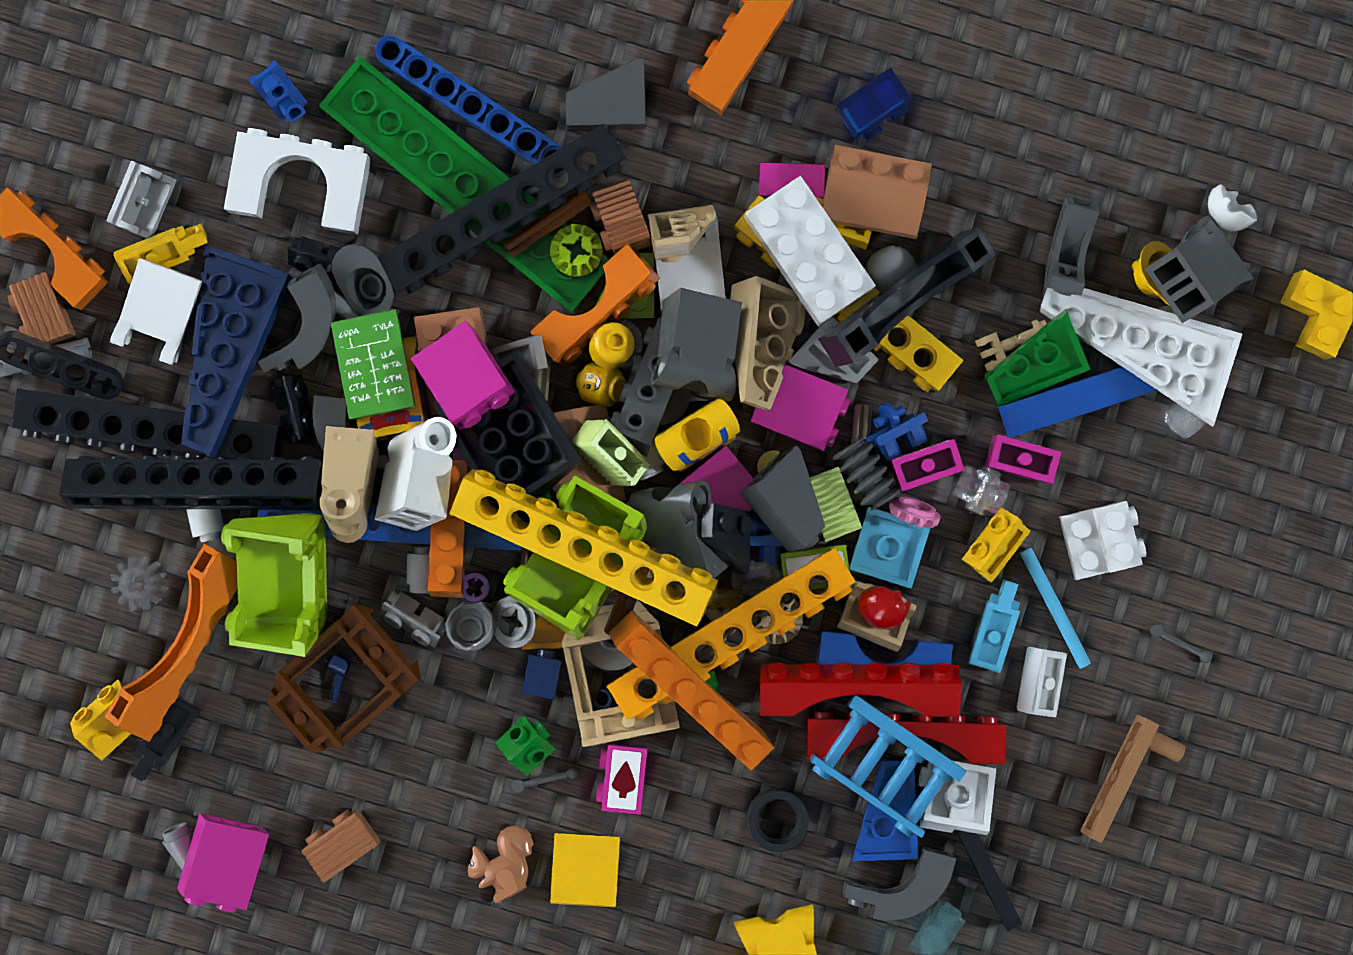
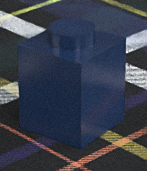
M538 648L537 654H529L522 694L555 699L563 661L562 658L556 657V651Z

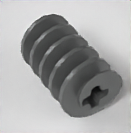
M863 437L836 453L833 459L834 461L845 459L846 462L842 465L840 471H852V474L846 481L848 483H859L853 491L854 494L865 493L866 496L860 502L861 506L872 504L871 510H874L897 496L901 490L899 487L888 488L894 481V478L892 476L882 477L887 467L885 464L875 466L880 455L879 453L868 455V452L873 447V443H861L864 439Z

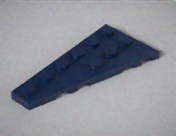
M204 244L203 255L206 257L204 272H201L200 279L202 280L201 303L197 305L192 348L194 364L193 372L189 374L188 383L191 385L190 399L185 409L181 444L189 449L215 458L287 294V286L293 277L289 273Z

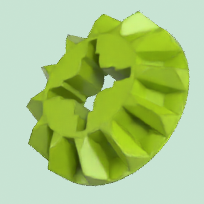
M570 224L559 229L551 241V259L556 268L566 275L573 277L587 275L595 270L601 261L603 254L601 240L597 233L586 225ZM582 237L581 247L590 255H578L573 263H570L571 252L563 245H575L576 241H579V238Z

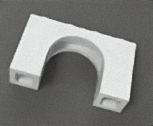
M248 128L247 133L237 131L224 209L227 212L262 219L267 187L272 174L287 162L305 160L318 165L322 169L327 181V195L321 226L325 230L358 235L371 158L368 154L363 153V148L344 145V150L331 148L332 143L312 139V144L299 142V137L289 134H280V138L267 137L266 131Z

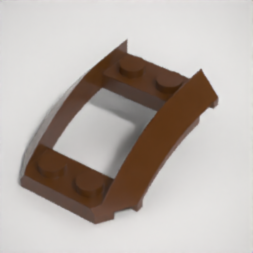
M357 603L318 637L305 657L296 656L274 675L276 678L274 687L269 694L268 705L310 753L323 752L326 749L337 748L339 750L421 679L418 660L412 663L370 614L375 610ZM344 638L385 685V688L341 727L336 729L295 680Z

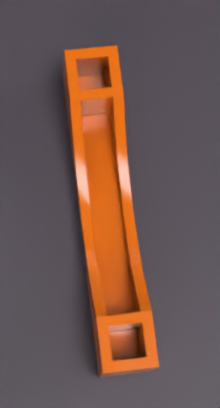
M205 543L188 570V606L183 624L175 641L164 657L151 670L119 690L105 715V718L118 728L148 742L160 729L162 719L170 705L178 698L182 684L186 677L194 670L198 656L202 649L210 642L214 628L220 618L227 612L229 602L238 589L236 560Z
M633 610L609 632L618 650L751 771L775 748L760 727L706 683Z

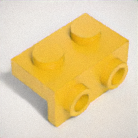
M1001 507L995 516L991 518L976 541L970 546L962 560L984 579L992 583L1031 531L1022 524L1020 518Z
M120 680L104 687L97 695V699L87 708L83 707L76 712L70 723L74 738L101 761L131 735V733L118 728L105 718L119 690L124 687Z

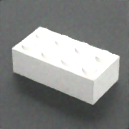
M801 176L745 213L744 219L817 326L829 320L876 286Z

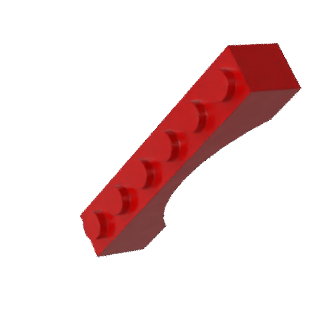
M815 663L761 664L760 716H795L805 708L823 700L848 695H872L899 701L915 708L927 717H960V666L947 663H939L937 665H917L914 663L903 665H883L881 663H872L870 665H850L848 663L836 665H817Z
M816 710L814 711V716H807V758H810L812 754L821 759L826 756L852 716L849 715L851 711L847 712V717H834V711ZM882 712L915 736L926 737L944 743L962 754L971 763L1005 764L1006 724L997 722V716L979 715L978 721H965V715L945 717V720H932V717H927L922 713L912 714V719H899V713ZM871 721L866 726L863 724L840 759L853 749L876 740L879 737L877 732L880 728Z

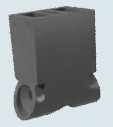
M1207 215L1196 222L1182 237L1179 245L1145 268L1181 323L1186 322L1214 305L1224 296L1246 287L1255 280L1211 215Z
M680 288L663 300L658 347L659 359L651 375V384L675 390L688 388L705 397L731 401L736 389V375L732 363L735 360L742 302L685 288Z
M706 481L681 483L675 488L654 487L633 491L630 495L629 506L644 514L647 523V530L643 541L645 544L657 549V553L675 556L681 561V564L692 569H703L709 572L712 578L718 576L732 564L729 560H721L715 553L714 548L708 546L701 538L702 505L711 504L712 501L711 489ZM678 581L671 582V586L682 584Z

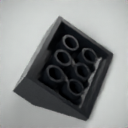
M514 351L498 361L497 364L515 390V393L509 396V401L502 407L497 409L491 408L481 415L482 419L474 426L459 429L453 425L456 432V445L470 470L490 472L495 476L496 480L504 484L518 485L525 489L526 494L538 499L582 463V460L519 353ZM438 401L434 402L433 405L439 416L450 421ZM487 496V499L493 508H499L497 500L493 497Z

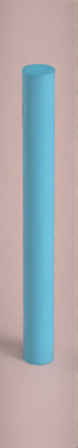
M1031 547L1021 551L1020 555L1079 669L1088 666L1091 662Z

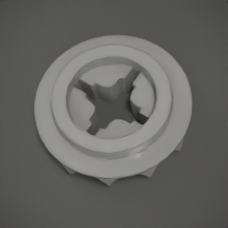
M510 596L504 597L495 605L492 614L495 618L494 636L496 639L509 648H519L532 642L534 633L538 631L536 620L539 616ZM518 615V620L521 621L523 626L515 627V623L507 617Z

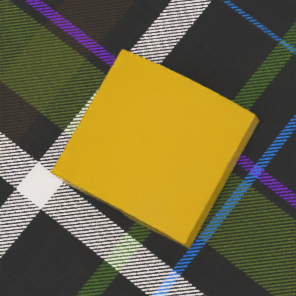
M555 833L550 904L616 907L620 837Z

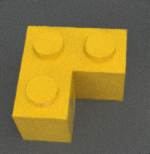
M1306 270L1293 274L1280 303L1309 316L1295 346L1324 360L1335 358L1353 322V293Z

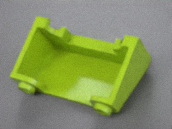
M574 475L570 483L565 481L557 493L556 499L560 500L559 509L568 513H580L588 519V522L599 527H611L619 533V536L630 541H642L647 530L644 514ZM550 524L548 528L550 533L555 536H561L559 528ZM578 539L582 548L592 550L589 541ZM534 552L526 565L522 564L518 568L512 567L503 582L506 585L504 592L578 640L586 633L613 589ZM609 553L610 559L614 563L623 564L620 555Z
M305 513L232 519L228 525L223 527L221 534L222 544L225 545L227 552L236 553L238 604L233 612L228 613L225 621V629L229 632V645L305 657L323 632L327 620L326 524L324 516Z

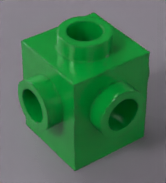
M522 716L495 742L508 761L526 776L555 750L554 746L547 739L551 733L539 721L533 724L525 716Z

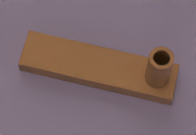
M1136 715L1080 832L1102 843L1147 750L1150 749L1174 762H1179L1185 753V745L1157 732L1158 724L1140 715Z

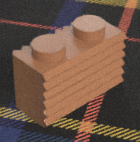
M629 178L592 191L595 201L591 202L590 208L595 222L599 220L603 222L605 231L599 233L606 251L612 249L615 255L626 244L637 251L652 246L650 234Z
M44 272L10 285L9 288L12 295L8 296V302L12 311L15 314H20L23 325L19 327L20 333L54 344L76 334L64 306L62 296L50 285L53 275Z
M347 809L332 820L335 826L324 833L320 828L305 839L308 845L301 850L302 854L309 861L323 883L381 842L359 809L352 814Z

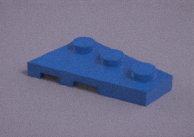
M903 759L880 760L871 791L876 797L880 795ZM914 768L889 804V806L906 816L916 801ZM868 801L852 861L918 859L917 834L914 833L912 837H909L895 827L897 820Z

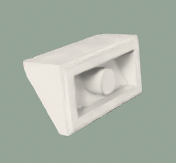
M1027 647L1017 702L1018 711L1056 717L1067 653Z

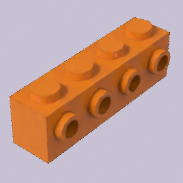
M740 0L744 5L738 14L732 12L722 27L726 32L720 42L714 39L704 55L708 58L702 69L697 66L687 80V84L691 85L688 95L721 116L792 8L794 0Z

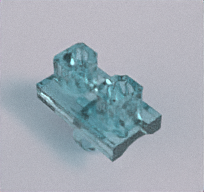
M938 902L907 949L920 955H944L966 922V920L960 917L962 915L961 911L949 903L942 905Z

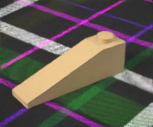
M706 205L648 214L655 259H661L662 262H675L681 259V255H688L716 218L714 206Z
M754 276L731 286L730 300L742 302L735 365L740 401L768 411L771 410L783 380L782 370L787 360L791 359L794 352L792 349L796 336L801 334L804 327L805 307L792 289L759 276Z

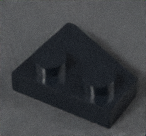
M714 503L703 504L701 538L708 546L714 548L715 553L721 560H729L734 565L732 572L735 575H749L750 538L753 529L752 512Z

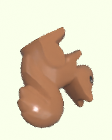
M520 825L508 826L499 833L496 844L500 856L489 860L479 847L474 846L472 849L473 856L468 865V876L473 879L485 877L478 885L479 888L483 889L490 885L494 886L497 891L493 899L495 904H500L527 888L528 865L525 857L531 855V847L534 844L530 832Z

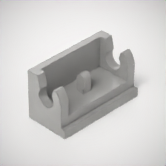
M131 161L106 221L145 238L154 236L177 180L157 170Z

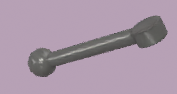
M1154 624L1150 627V634L1152 636H1161L1199 656L1200 660L1204 663L1212 660V653L1210 651H1202L1165 632L1159 624Z
M569 767L565 772L527 781L516 779L512 783V789L519 793L525 787L564 778L573 780L578 777L579 771L576 767Z

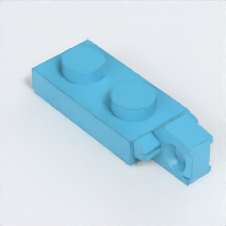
M1003 580L998 595L991 593L968 659L969 664L998 673L1001 672L1020 613L1018 610L1020 602L1014 600L1018 584Z

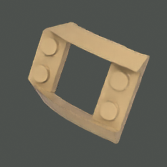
M637 600L633 611L662 638L659 622ZM614 604L600 608L590 627L580 640L565 633L562 640V648L567 664L583 747L596 746L680 728L674 700L665 704L662 699L652 705L654 712L640 721H637L635 717L627 721L619 706L594 711L581 646L612 640L610 635L604 632V628Z

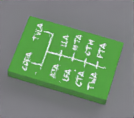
M397 310L331 322L349 420L352 421L416 408Z

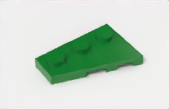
M1064 309L986 373L985 376L997 405L1000 407L1091 369L1067 310Z

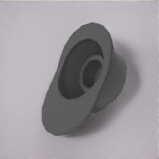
M352 244L341 248L333 259L332 272L352 311L359 317L389 311L393 305L394 287L376 255L361 245Z

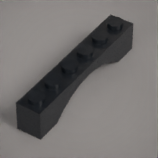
M980 227L959 232L818 340L835 367L853 364L879 345L889 331L915 309L952 284L976 271L993 258L996 253Z

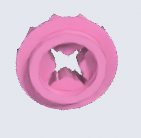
M899 497L892 499L889 505L893 516L918 527L933 528L938 526L941 519L940 514L936 512L933 506L915 498Z

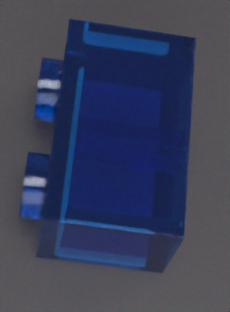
M890 67L839 102L835 107V111L856 142L863 137L866 141H869L883 130L880 125L889 119L895 123L910 112L907 107L913 99Z

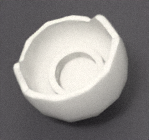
M1220 184L1212 189L1207 203L1209 214L1216 224L1226 231L1237 232L1257 221V214L1251 204H1238L1236 201V197L1239 194L1238 191H1226L1225 187Z

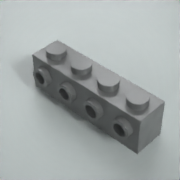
M660 317L655 328L649 326L642 342L643 345L647 346L644 356L637 354L631 369V373L636 374L632 384L626 382L619 401L624 402L621 413L614 411L610 421L646 457L674 390L653 385L650 382L653 369L659 359Z

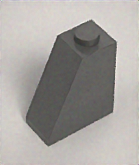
M644 58L635 59L566 92V102H560V122H566L568 131L593 130L603 123L608 125L610 130L646 129Z
M797 445L780 451L740 492L788 552L810 549L818 542L819 538L817 535L826 527L801 450Z

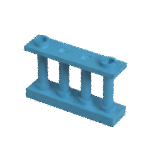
M853 695L847 703L853 709L849 714L852 716L823 760L812 754L810 761L815 764L812 770L827 781L833 776L897 820L895 827L907 836L912 837L915 833L922 838L925 831L916 824L945 781L949 782L951 778H954L960 782L967 771L859 696ZM871 721L880 728L877 732L879 737L851 778H848L835 769L834 766L863 724L866 726ZM896 740L907 746L905 750L907 755L880 795L876 797L861 786L890 743L894 745ZM925 758L935 765L932 770L934 774L906 816L889 806V804L918 762L922 763Z

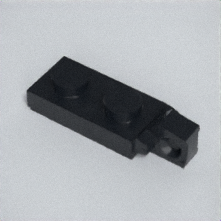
M178 695V698L170 705L162 719L160 729L153 735L150 742L142 739L136 747L137 751L134 756L139 758L140 761L130 775L142 782L153 768L160 771L167 764L202 710Z

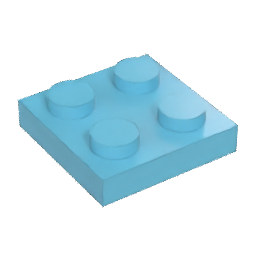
M867 507L849 569L912 589L930 528L908 524V522L899 520L898 517L878 509L871 510V507Z

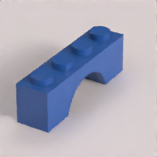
M820 630L816 664L836 665L848 663L850 665H870L872 663H881L883 665H903L914 663L917 665H937L939 663H947L951 665L953 644L916 640L912 649L902 658L892 662H878L865 656L860 650L854 634Z

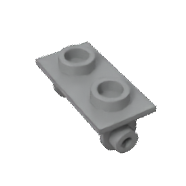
M393 590L387 602H384L380 614L384 616L383 619L394 628L399 629L402 627L410 632L411 637L419 644L424 646L429 644L435 648L440 639L439 635L442 636L446 631L445 618L427 607L424 608L420 616L414 614L420 603L402 591L397 593Z

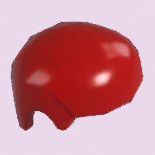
M882 586L867 588L861 593L858 600V610L864 620L879 630H890L901 625L911 606V600L903 602L899 590L892 591Z

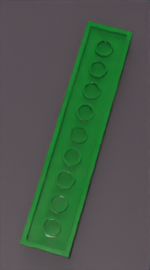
M361 56L357 58L319 105L324 112L449 214L510 179ZM524 192V198L527 203L534 204L537 202L528 192ZM506 202L500 203L496 208V215L501 221L507 220L511 215V207ZM544 208L537 212V218L547 212L548 209ZM473 219L469 223L468 229L478 237L483 231V225L480 220ZM566 223L517 257H512L504 246V241L523 229L520 228L519 224L508 229L509 236L494 245H492L491 241L486 242L488 246L570 313L576 310L605 274L603 265L610 260L602 254L601 261L596 269L580 277L569 276L558 270L550 255L551 241L559 229L568 226ZM582 237L579 238V241H576L575 245H563L571 252L570 263H573L578 255H590L581 247Z

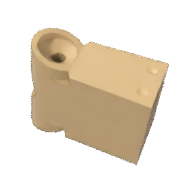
M326 426L320 508L331 534L341 542L350 543L357 541L364 535L368 526V510L371 506L379 457V447L373 430Z

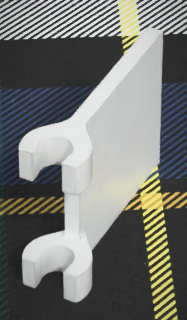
M717 215L705 231V237H701L688 255H681V259L675 262H662L661 259H656L657 275L660 277L658 287L661 311L663 300L680 288L726 298Z
M139 258L120 319L112 333L110 342L122 347L124 344L128 345L133 330L166 341L159 361L173 365L174 362L177 363L181 355L182 342L202 280Z

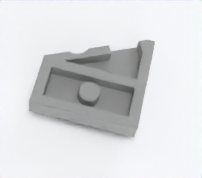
M831 317L819 327L788 361L791 366L857 384L879 359L870 351L853 364L835 367L818 340L839 324L835 318Z

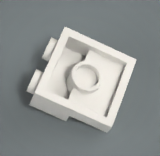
M1120 501L1059 517L1075 580L1143 565L1141 558L1146 557V548L1142 538L1136 539L1133 526L1138 525V516L1135 507H1128L1127 501Z
M953 761L967 772L960 782L954 778H951L949 782H944L920 817V827L950 833L955 829L987 835L990 831L996 768ZM928 762L927 767H921L919 786L925 788L933 776L934 772L932 770L935 765Z

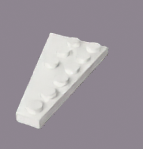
M1047 288L1040 308L1042 314L1052 320L1066 309L1078 338L1212 427L1214 426L1242 333L1193 319L1181 323L1176 314L1086 288L1083 289L1081 296L1073 294L1065 296L1051 288Z

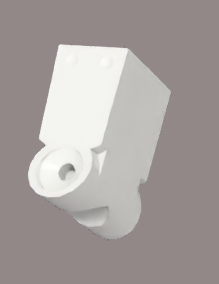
M434 417L394 437L389 442L388 456L390 461L385 465L375 520L418 531L447 518L452 459L449 457V454L456 444V432L450 421L443 417Z

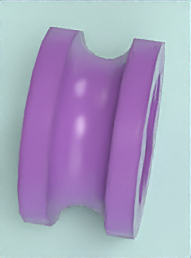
M481 573L466 575L464 598L471 602H479L485 599L490 592L488 578ZM471 578H475V582L480 579L484 584L480 588L482 594L476 597V593H473L471 596L467 592V589L470 587L468 581Z

